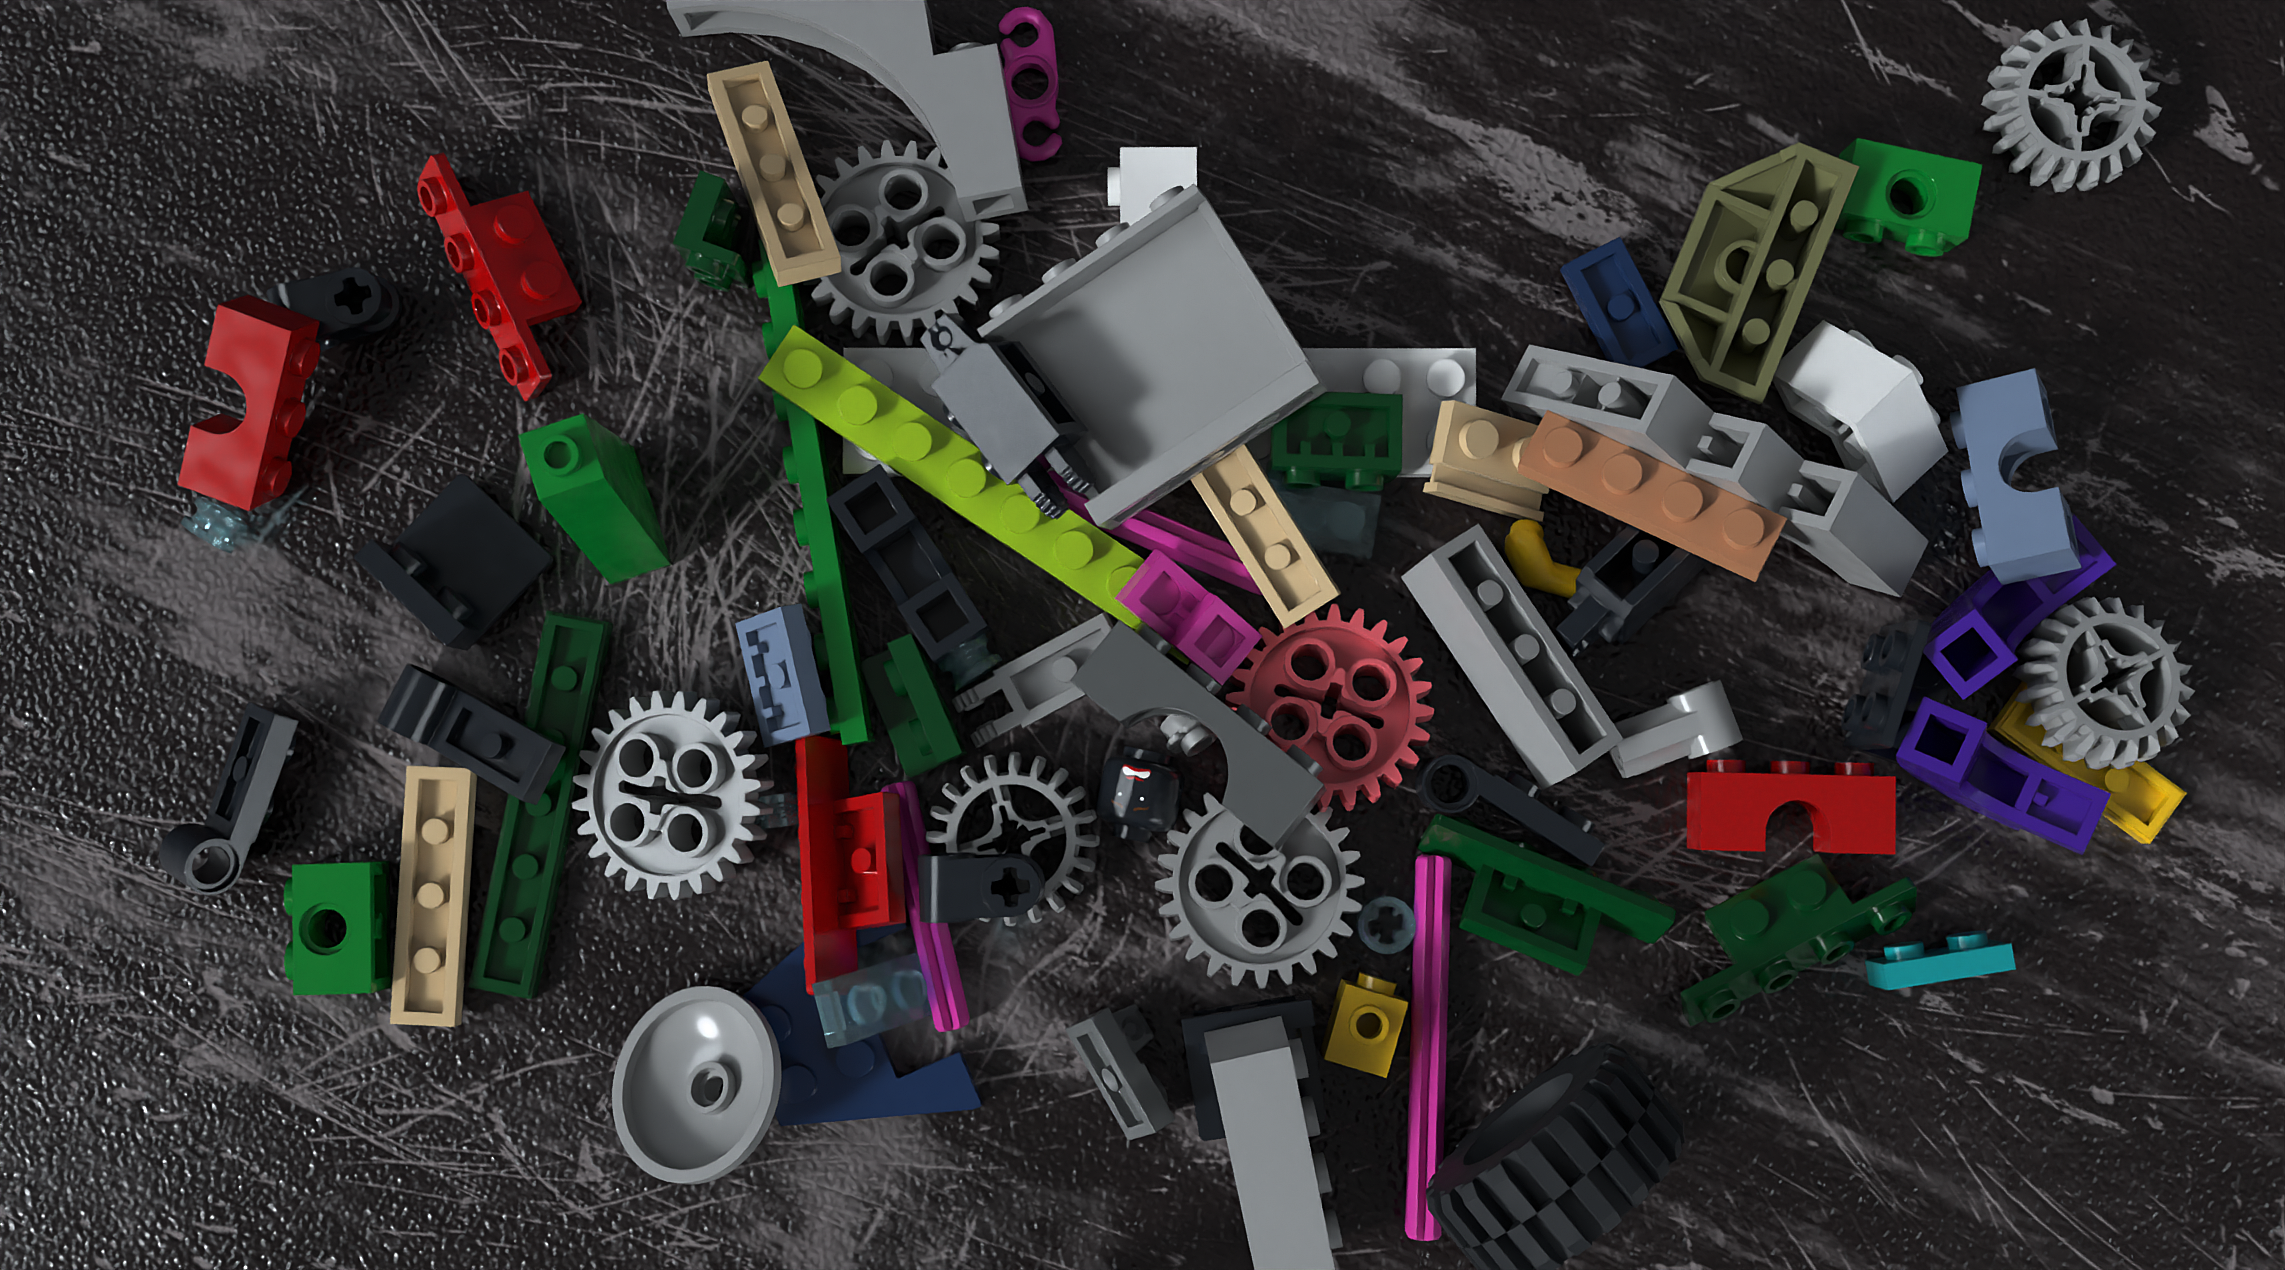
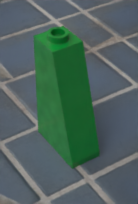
M584 413L518 435L539 501L609 584L615 585L672 565L632 445Z

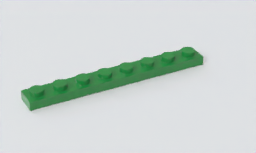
M758 240L761 259L752 261V273L759 299L768 297L772 321L762 323V333L766 353L770 360L793 325H796L806 333L807 331L799 283L778 287L762 240ZM772 390L779 422L789 421L792 445L783 447V460L789 484L799 483L803 508L793 509V519L799 546L809 545L813 570L804 572V586L810 609L820 608L824 633L814 634V645L820 671H830L834 696L825 697L826 711L831 728L829 731L831 735L841 734L842 745L852 746L875 742L865 678L860 668L862 660L838 517L826 501L834 493L822 422Z

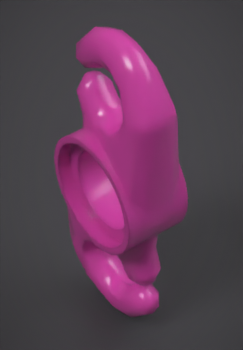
M1019 7L1004 15L998 24L999 31L1008 35L1014 30L1016 25L1027 22L1037 29V40L1028 47H1020L1010 38L1002 41L1000 48L1005 59L1004 74L1019 157L1032 162L1043 161L1056 154L1062 145L1061 136L1053 133L1043 144L1033 146L1028 144L1023 138V130L1032 121H1040L1051 130L1058 128L1060 124V118L1056 111L1059 84L1053 26L1040 10L1031 7ZM1028 68L1043 72L1049 81L1046 92L1041 97L1033 100L1019 97L1012 88L1014 77L1020 71Z

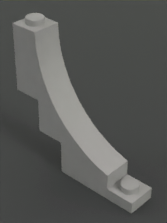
M1529 344L1501 398L1503 402L1517 412L1543 418L1546 411L1549 410L1786 517L1787 520L1781 534L1818 558L1850 584L1902 597L1929 542L1858 472L1804 460L1767 424L1713 412L1675 375Z

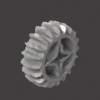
M2087 19L2077 20L2069 29L2060 20L2051 22L2044 28L2043 33L2038 29L2029 31L2020 39L2019 45H2012L2004 51L2000 59L2003 66H1997L1992 70L1987 80L1995 90L1989 91L1983 97L1981 105L1997 112V114L1984 122L1983 130L1990 132L2000 131L2002 139L1993 146L1992 153L2002 154L2009 149L2016 157L2010 162L2008 173H2018L2027 166L2031 168L2030 186H2040L2051 177L2055 193L2065 192L2074 183L2079 191H2088L2098 185L2099 179L2102 182L2109 183L2122 175L2123 167H2130L2139 161L2143 154L2139 146L2143 147L2151 142L2156 134L2147 123L2157 118L2162 107L2147 101L2146 98L2157 92L2161 82L2143 81L2140 73L2148 68L2150 59L2142 58L2133 62L2127 55L2132 49L2134 39H2124L2116 46L2111 43L2112 25L2102 26L2091 35ZM2049 63H2060V73L2053 78L2052 85H2045L2040 90L2029 89L2031 78L2037 67ZM2102 122L2111 123L2108 137L2100 149L2081 151L2082 139L2089 135L2090 127L2095 128ZM2036 123L2043 128L2047 137L2040 131Z
M2086 597L2069 606L2064 604L2030 631L2032 639L2024 642L2017 651L2027 663L2018 666L2012 676L2027 683L2028 689L2019 692L2014 701L2024 704L2031 703L2034 714L2028 717L2025 725L2035 727L2042 724L2047 730L2041 746L2054 747L2063 743V761L2075 762L2084 758L2087 769H2101L2110 766L2111 769L2116 768L2118 770L2134 765L2135 761L2144 762L2156 757L2161 747L2171 744L2175 738L2179 737L2175 726L2183 724L2191 716L2180 703L2190 699L2195 690L2181 683L2180 676L2187 674L2193 665L2182 662L2177 663L2173 652L2178 649L2182 641L2173 639L2165 641L2160 634L2165 620L2154 619L2145 623L2144 605H2131L2123 609L2119 597H2108L2100 602L2095 597ZM2113 673L2116 677L2113 680L2104 684L2105 688L2091 693L2090 689L2101 683V678ZM2084 711L2091 714L2096 721L2091 719Z
M1019 752L1010 753L1008 758L1009 772L1000 773L995 756H985L984 767L988 776L981 780L971 766L963 767L960 770L962 778L970 787L963 793L957 786L951 783H946L943 786L942 792L946 797L956 802L952 811L942 806H933L931 808L930 815L935 819L947 821L946 831L934 830L927 832L926 841L933 844L945 842L947 853L975 852L976 855L1008 854L1009 848L1004 852L1000 851L999 847L982 850L981 848L983 844L996 841V837L1005 833L1004 822H1006L1003 806L1006 808L1009 820L1018 821L1017 829L1023 825L1027 827L1028 831L1040 827L1046 829L1044 833L1030 837L1031 840L1021 845L1022 854L1028 855L1031 858L1033 850L1039 842L1066 833V850L1063 860L1056 873L1046 881L1045 891L1040 899L1046 898L1051 908L1057 913L1064 910L1066 907L1065 902L1056 890L1063 884L1070 892L1076 895L1083 891V884L1071 876L1070 873L1074 867L1086 872H1093L1096 866L1095 861L1078 856L1080 846L1096 847L1100 844V837L1098 835H1080L1079 824L1090 823L1096 820V811L1093 809L1085 810L1076 815L1071 805L1086 795L1085 789L1079 786L1065 796L1058 788L1067 780L1069 772L1064 768H1060L1054 773L1050 782L1041 778L1047 761L1046 758L1037 756L1034 759L1030 774L1021 772L1022 757ZM1008 785H1024L1041 792L1052 801L1059 810L1060 815L1039 821L1025 819L1017 811L1014 800L1011 799ZM989 791L994 814L992 829L980 839L961 844L962 825L967 812L978 798ZM1010 867L1012 878H1015L1018 892H1010L1011 901L1018 902L1019 895L1025 890L1030 889L1029 880L1018 879L1016 868ZM1038 902L1027 911L1032 923H1038L1042 920V910ZM1018 916L1004 917L1005 925L1015 926ZM979 918L981 921L989 922L991 920V918Z

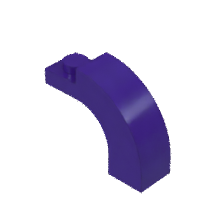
M2072 512L2071 515L2082 568L2001 585L1992 569H1990L1955 599L1931 624L1923 653L1963 700L2018 660L2014 653L2015 649L2034 627L2081 590L2117 565Z
M1925 696L1923 697L1896 754L1897 763L1905 771L1932 789L1990 819L2017 831L2021 828L2080 855L2084 854L2111 793L2047 767L2010 749L1987 732L1988 723Z

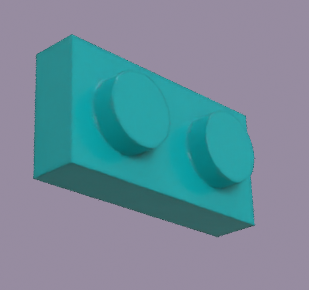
M1970 931L1948 935L1947 947L1924 950L1923 941L1886 945L1883 947L1885 957L1865 960L1868 982L1870 986L1894 990L2015 970L2012 944L1988 940L1986 931Z

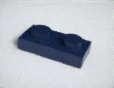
M1621 237L1562 266L1560 271L1607 361L1644 368L1679 349Z

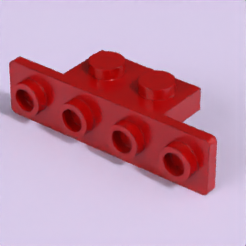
M443 152L431 155L417 184L420 203L427 215L430 217L435 216L444 234V247L448 261L457 273L462 272L472 292L471 302L475 317L484 329L490 330L500 350L499 363L504 377L511 385H517L524 401L538 398L551 380L552 375L529 326L573 313L578 309L582 301L528 191L470 207L446 155Z
M813 735L795 740L806 991L809 995L850 996L856 995L859 992L856 930L906 923L899 794L878 792L850 798L847 745H842V740Z

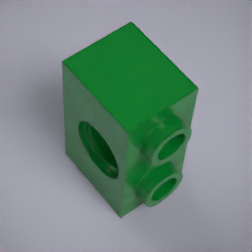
M1860 138L1855 139L1839 154V159L1859 166L1834 227L1844 230V238L1868 244L1879 243L1882 241V238L1906 243V251L1928 257L1942 256L1944 252L1950 251L1968 239L1983 164ZM1891 189L1901 190L1910 197L1913 204L1912 215L1903 214L1895 209L1890 199Z
M389 861L322 862L292 865V877L287 879L284 887V906L287 914L292 916L293 941L287 944L284 967L287 978L293 980V995L374 993L391 988ZM333 910L343 916L347 926L346 935L340 944L332 942L325 932L326 918Z

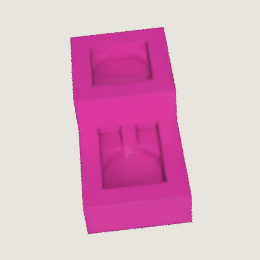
M1157 549L1153 550L1115 597L1120 604L1221 686H1223L1262 638L1258 631L1218 596L1209 593L1166 554Z

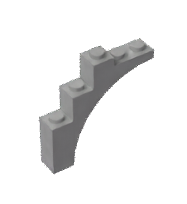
M666 0L667 9L682 37L729 32L778 36L824 49L867 71L902 99L932 135L950 170L957 198L966 222L1028 210L1006 79L997 43L985 46L976 42L962 43L951 48L948 53L937 54L931 13L926 0Z

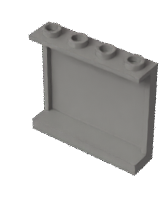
M1195 184L1186 189L1183 186H1176L1165 191L1150 204L1151 213L1131 226L1128 222H1123L1110 228L1096 240L1095 244L1098 247L1096 250L1078 262L1074 258H1070L1058 263L1043 275L1042 281L1044 284L1024 298L1021 294H1017L1003 300L989 312L991 320L977 329L981 337L988 341H1020L1089 430L1074 447L1086 461L1087 466L1091 468L1096 478V484L1085 493L1089 501L1084 505L1096 525L1101 528L1113 530L1328 390L1210 201Z

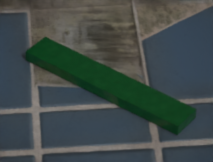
M546 610L523 723L567 748L537 805L521 801L508 794L469 987L527 999L537 997L575 813L572 803L577 801L580 786L573 782V776L583 774L585 761L579 754L581 750H588L613 623Z

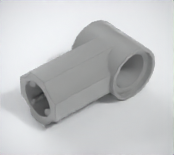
M1720 679L1673 695L1666 699L1667 704L1613 723L1624 740L1611 748L1609 752L1622 778L1639 775L1687 755L1689 759L1700 757L1743 740Z

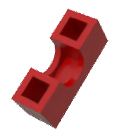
M245 295L218 304L204 366L231 376L240 385L246 398V414L242 421L220 413L190 426L177 485L247 511H251L279 497L285 491L292 474V464L290 461H287L291 441L300 431L306 415V405L304 402H301L305 382L314 372L320 357V344L315 342L320 323L319 320L251 295Z
M1707 760V772H1687V849L1766 852V825L1768 819L1777 807L1791 801L1801 806L1811 819L1813 825V851L1851 854H1895L1896 776H1874V763H1834V775H1811L1810 762L1771 761L1770 774L1746 773V760Z

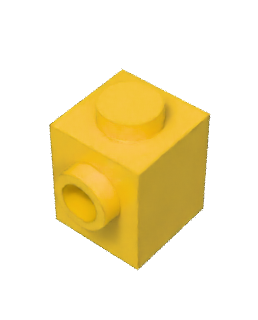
M1359 972L1357 983L1341 979L1320 1049V1054L1325 1060L1387 1078L1409 1003L1404 998L1394 995L1396 983Z

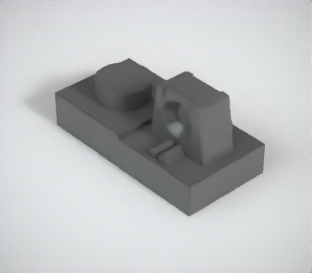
M1136 1004L1111 1013L1109 1008H1105L1083 1017L1065 1028L1128 1141L1156 1133L1176 1120L1167 1105L1168 1096L1164 1086L1155 1075L1148 1072L1144 1063H1140L1135 1055L1154 1038L1153 1032L1150 1030Z

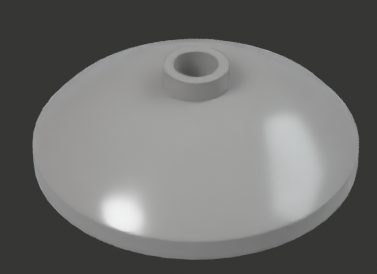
M696 986L677 991L665 997L638 1021L628 1036L616 1065L612 1088V1109L620 1141L626 1152L640 1168L648 1174L667 1182L700 1184L728 1174L744 1162L756 1149L773 1119L781 1088L780 1052L776 1037L767 1019L752 1002L735 992L718 987ZM723 1084V1090L721 1096L719 1097V1090L721 1085Z

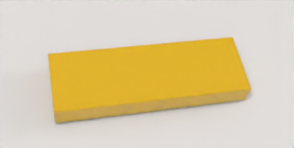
M2022 681L1987 730L2018 753L2111 793L2102 815L2141 844H2150L2187 793L2146 762L2135 761L2134 765L2118 770L2116 768L2111 769L2110 766L2101 769H2087L2084 758L2075 762L2063 761V743L2054 747L2041 746L2047 730L2042 724L2035 727L2025 725L2028 717L2034 714L2031 703L2024 704L2014 701L2019 692L2028 689L2027 683Z

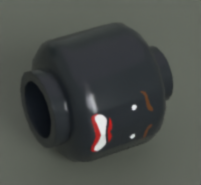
M1125 746L1123 756H1112L1106 761L1096 802V812L1103 820L1114 823L1112 836L1150 843L1152 831L1167 832L1174 828L1179 812L1185 777L1178 768L1172 766L1173 756Z

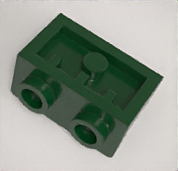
M700 170L675 235L673 245L685 260V267L695 272L693 278L696 281L724 292H730L732 284L749 289L753 276L741 256L733 252L741 235L744 216L737 214L740 207L726 180Z
M1324 392L1271 427L1270 460L1266 465V475L1270 479H1282V487L1288 489H1315L1320 487V480L1345 481V488L1350 491L1374 492L1383 490L1384 483L1392 482L1402 471L1403 394Z
M910 633L887 643L889 649L861 661L860 668L908 777H916L967 754L916 636Z

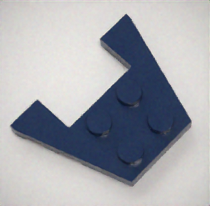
M907 921L901 924L856 930L857 949L908 927ZM804 942L743 995L744 998L752 1002L762 1012L777 1040L781 1059V1088L775 1115L780 1126L973 1110L983 1104V1100L961 1050L908 1073L899 1075L860 982L859 992L856 995H809L806 991Z

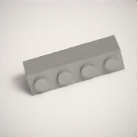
M1479 523L1430 553L1401 576L1543 790L1577 773L1624 740Z
M1281 1016L1204 1032L1254 1270H1335L1331 1250L1341 1248L1343 1244L1335 1209L1323 1210L1320 1194L1331 1192L1332 1189L1323 1152L1311 1153L1308 1137L1320 1135V1129L1312 1095L1300 1098L1297 1080L1309 1077L1301 1039L1288 1040Z

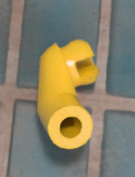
M1521 519L1514 522L1510 527V533L1505 538V554L1517 580L1526 587L1570 599L1576 592V578L1582 569L1552 561L1543 540L1544 530L1538 522L1532 519Z

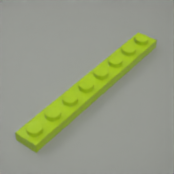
M796 325L792 326L759 375L758 380L1117 620H1121L1133 631L1143 623L1115 599L1117 594L1144 563L1145 560L1070 509L1057 520L1049 516L1047 517L1045 513L1036 507L1035 502L1031 501L1019 484L1007 486L1004 481L996 478L986 469L982 463L981 451L978 447ZM1172 646L1167 652L1183 664L1188 665L1190 662Z

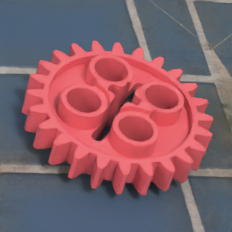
M1338 604L1331 605L1326 620L1319 621L1315 611L1303 617L1302 624L1298 626L1293 623L1284 629L1279 621V636L1261 627L1258 632L1262 635V638L1258 642L1263 650L1259 651L1253 648L1243 660L1250 670L1236 669L1229 677V681L1233 685L1244 691L1227 694L1225 698V705L1231 710L1236 711L1243 703L1264 719L1271 727V721L1283 714L1294 715L1301 720L1306 732L1299 739L1285 740L1279 737L1273 728L1265 737L1285 753L1292 744L1296 745L1323 768L1317 779L1325 785L1327 791L1317 802L1320 812H1326L1332 795H1339L1347 811H1351L1354 808L1356 791L1359 790L1372 803L1378 801L1381 796L1379 779L1396 789L1403 779L1395 764L1404 768L1414 769L1419 761L1418 756L1407 745L1425 746L1430 738V734L1416 726L1415 723L1430 721L1434 715V708L1417 703V700L1429 694L1432 688L1431 682L1412 680V676L1418 672L1423 664L1422 659L1412 658L1403 661L1400 657L1408 639L1404 636L1388 644L1383 639L1388 624L1384 619L1377 623L1371 631L1363 628L1364 610L1360 608L1354 613L1349 623L1341 621ZM1302 656L1313 657L1322 664L1325 675L1313 681L1304 680L1295 674L1291 662ZM1371 676L1379 680L1383 685L1385 696L1376 701L1364 700L1354 691L1352 681L1357 677ZM1276 687H1284L1297 697H1280L1275 694L1274 689ZM1325 696L1333 697L1337 700V711L1332 719L1320 716L1321 704ZM1361 718H1377L1383 722V727L1380 729L1373 728ZM1344 734L1354 735L1364 744L1366 756L1356 761L1345 760L1336 753L1333 740Z

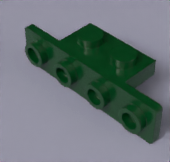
M1436 814L1423 833L1418 849L1424 853L1444 855L1450 858L1452 864L1475 873L1458 928L1576 976H1579L1587 966L1599 923L1650 944H1654L1674 923L1677 911L1672 907L1659 903L1658 899L1652 894L1643 890L1622 888L1600 879L1589 868L1580 865H1566L1543 856L1536 848L1527 843L1506 841L1480 830L1475 823L1462 817H1447L1442 814Z
M1816 854L1704 911L1707 925L1733 965L1681 992L1682 1010L1685 1019L1690 1026H1694L1704 1020L1709 1023L1723 1020L1739 1008L1741 1001L1761 991L1770 994L1787 987L1796 979L1798 972L1819 961L1824 965L1834 963L1849 954L1854 948L1855 943L1876 932L1879 935H1888L1899 930L1908 923L1912 914L1916 911V885L1910 877H1905L1852 904L1819 854Z

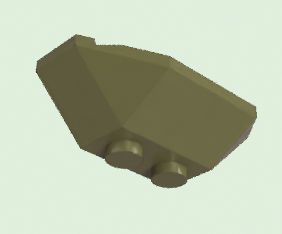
M1798 142L1781 150L1779 153L1716 179L1706 186L1659 300L1700 381L1758 405L1763 403L1859 166Z

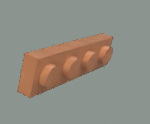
M1549 410L1546 411L1518 463L1517 473L1754 582L1757 581L1787 520L1782 515Z

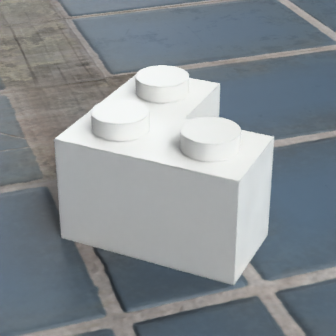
M1823 320L1780 360L1772 380L1787 411L1831 437L1846 470L1858 472L1884 498L1892 503L1948 452L1938 428L1941 419L1935 409L1925 399L1920 387L1923 383V377L1918 369L1900 355L1890 358L1879 352L1858 331L1850 330L1846 333Z

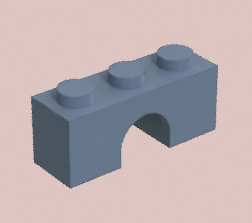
M2033 368L1957 387L1960 410L1950 413V421L1958 449L1967 448L1971 468L1961 471V481L1968 506L1970 508L1978 506L1982 528L1972 530V541L1980 567L1990 566L2001 585L2082 568L2071 510L2060 488L2055 487L2038 492H2022L2011 487L2012 476L2024 460L2036 454L2058 449L2047 391L2036 369Z

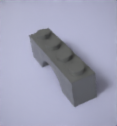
M1119 620L1070 681L1127 729L1147 719L1165 715L1194 719L1209 728L1221 741L1227 757L1228 783L1222 805L1278 851L1327 791L1325 785L1317 779L1323 768L1296 745L1292 744L1285 753L1265 736L1272 727L1245 704L1242 703L1234 712L1216 698L1215 695L1222 687L1198 666L1191 663L1183 671L1165 657L1171 646L1144 623H1141L1133 631Z

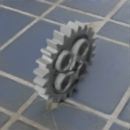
M884 140L881 158L873 159L862 145L858 147L859 165L852 168L846 161L838 157L835 159L839 175L836 181L819 174L815 178L818 189L823 195L822 199L819 198L841 256V272L803 281V284H819L811 294L816 307L825 306L834 301L829 313L834 325L842 323L850 315L853 317L852 330L854 337L860 338L869 326L872 325L876 327L881 345L886 344L892 329H900L906 345H912L914 328L923 326L925 331L928 330L943 314L958 313L957 307L959 304L972 310H978L980 307L979 298L972 288L991 289L993 286L992 275L982 267L999 265V250L987 244L1000 240V230L998 224L985 222L990 218L965 221L949 168L946 170L942 168V154L937 147L928 155L926 160H922L918 157L916 141L910 140L903 156H895L890 141ZM902 191H911L921 197L920 202L908 210H898L889 204L890 199ZM937 210H942L945 213L943 217H935L928 220L930 214ZM859 226L870 232L868 238L857 246H846L837 241L839 235L849 227ZM895 235L901 242L908 240L909 246L900 250L895 244L887 245V239ZM939 239L953 241L958 246L955 254L947 259L932 258L926 253V249L932 242ZM866 266L865 271L860 275L854 276L851 274L853 268ZM887 275H897L907 281L905 288L893 296H885L874 290L876 283Z
M653 691L651 699L649 697L630 698V711L627 709H612L608 712L614 729L593 728L591 731L595 740L601 746L599 750L580 751L579 756L592 767L590 774L573 776V782L587 788V797L573 802L572 807L580 811H589L590 820L577 829L578 834H596L598 841L591 848L588 855L590 858L610 856L611 859L604 875L610 878L627 874L625 890L629 892L644 890L647 887L649 899L665 898L670 893L673 900L692 898L693 890L697 895L716 891L715 879L718 882H726L737 878L732 862L737 864L750 863L755 859L745 842L747 840L766 839L767 834L754 823L755 818L760 815L772 814L774 808L758 801V792L773 787L774 781L757 778L755 770L769 760L768 755L749 754L747 749L754 742L757 733L755 731H739L735 733L734 731L741 715L738 712L723 711L718 715L720 709L719 699L701 698L698 702L697 692L678 691L676 696H674L672 691ZM648 745L651 747L654 755V762L650 771L646 769L643 758L645 748ZM705 754L708 755L712 763V772L707 782L703 779L700 772V763ZM627 781L644 787L666 786V789L678 793L717 796L721 799L722 805L720 808L699 802L679 803V800L671 797L644 796L628 793L624 789V784ZM638 808L644 816V828L641 834L637 832L634 819ZM695 818L700 821L703 836L699 845L694 842L691 835V826Z
M1207 792L1203 795L1207 814L1201 817L1191 810L1185 809L1182 816L1191 829L1188 834L1170 830L1167 833L1169 841L1179 849L1178 854H1162L1158 856V863L1164 868L1173 871V877L1155 882V890L1173 894L1174 899L1158 909L1159 915L1161 917L1178 916L1180 923L1170 932V940H1180L1189 936L1193 943L1188 949L1185 959L1190 962L1206 953L1211 957L1207 969V976L1213 977L1223 965L1231 967V984L1234 987L1239 985L1245 971L1254 972L1255 982L1259 990L1265 989L1269 972L1277 971L1280 980L1285 986H1289L1292 984L1293 978L1292 966L1297 963L1307 974L1312 976L1317 972L1312 956L1315 951L1330 959H1334L1338 954L1334 945L1328 939L1329 936L1334 934L1339 937L1349 938L1353 933L1352 929L1340 919L1342 913L1355 914L1359 913L1362 909L1361 904L1346 897L1348 890L1357 889L1365 884L1364 878L1346 874V867L1352 865L1361 857L1360 852H1341L1338 846L1346 838L1350 830L1348 827L1339 828L1331 832L1327 829L1325 825L1333 812V809L1329 806L1326 812H1318L1315 815L1309 812L1278 851L1273 849L1264 855H1254L1246 851L1241 844L1240 833L1246 825ZM1225 843L1252 873L1260 875L1265 870L1272 873L1274 878L1269 886L1271 891L1302 917V924L1294 926L1266 895L1259 893L1253 899L1247 896L1245 893L1249 883L1247 877L1216 851L1217 844ZM1302 866L1316 871L1322 881L1321 894L1315 899L1307 901L1293 896L1287 886L1289 872ZM1216 868L1227 873L1232 882V891L1228 897L1222 901L1211 902L1199 895L1196 891L1195 881L1204 870ZM1258 912L1271 916L1277 923L1279 931L1277 940L1270 946L1262 948L1248 943L1242 932V924L1245 918Z

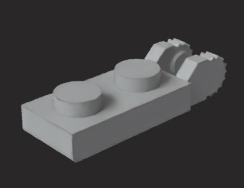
M1106 611L994 670L995 676L951 700L957 713H960L964 710L970 711L982 705L986 699L1003 690L1013 712L998 720L992 719L976 728V732L970 735L976 748L989 743L1020 725L1022 728H1026L1086 696L1070 680L1114 627Z

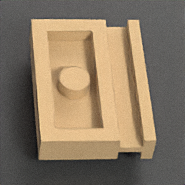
M1456 400L1442 401L1429 464L1433 465L1430 482H1425L1423 492L1513 518L1532 519L1536 522H1542L1544 512L1539 510L1542 495L1548 494L1549 487L1517 473L1518 463L1539 425Z

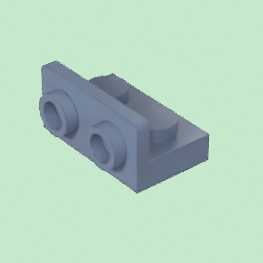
M802 604L781 606L735 623L764 748L792 743L795 740L813 735L819 736L820 733L831 730L826 711V698L821 690L812 651L811 634L806 626Z

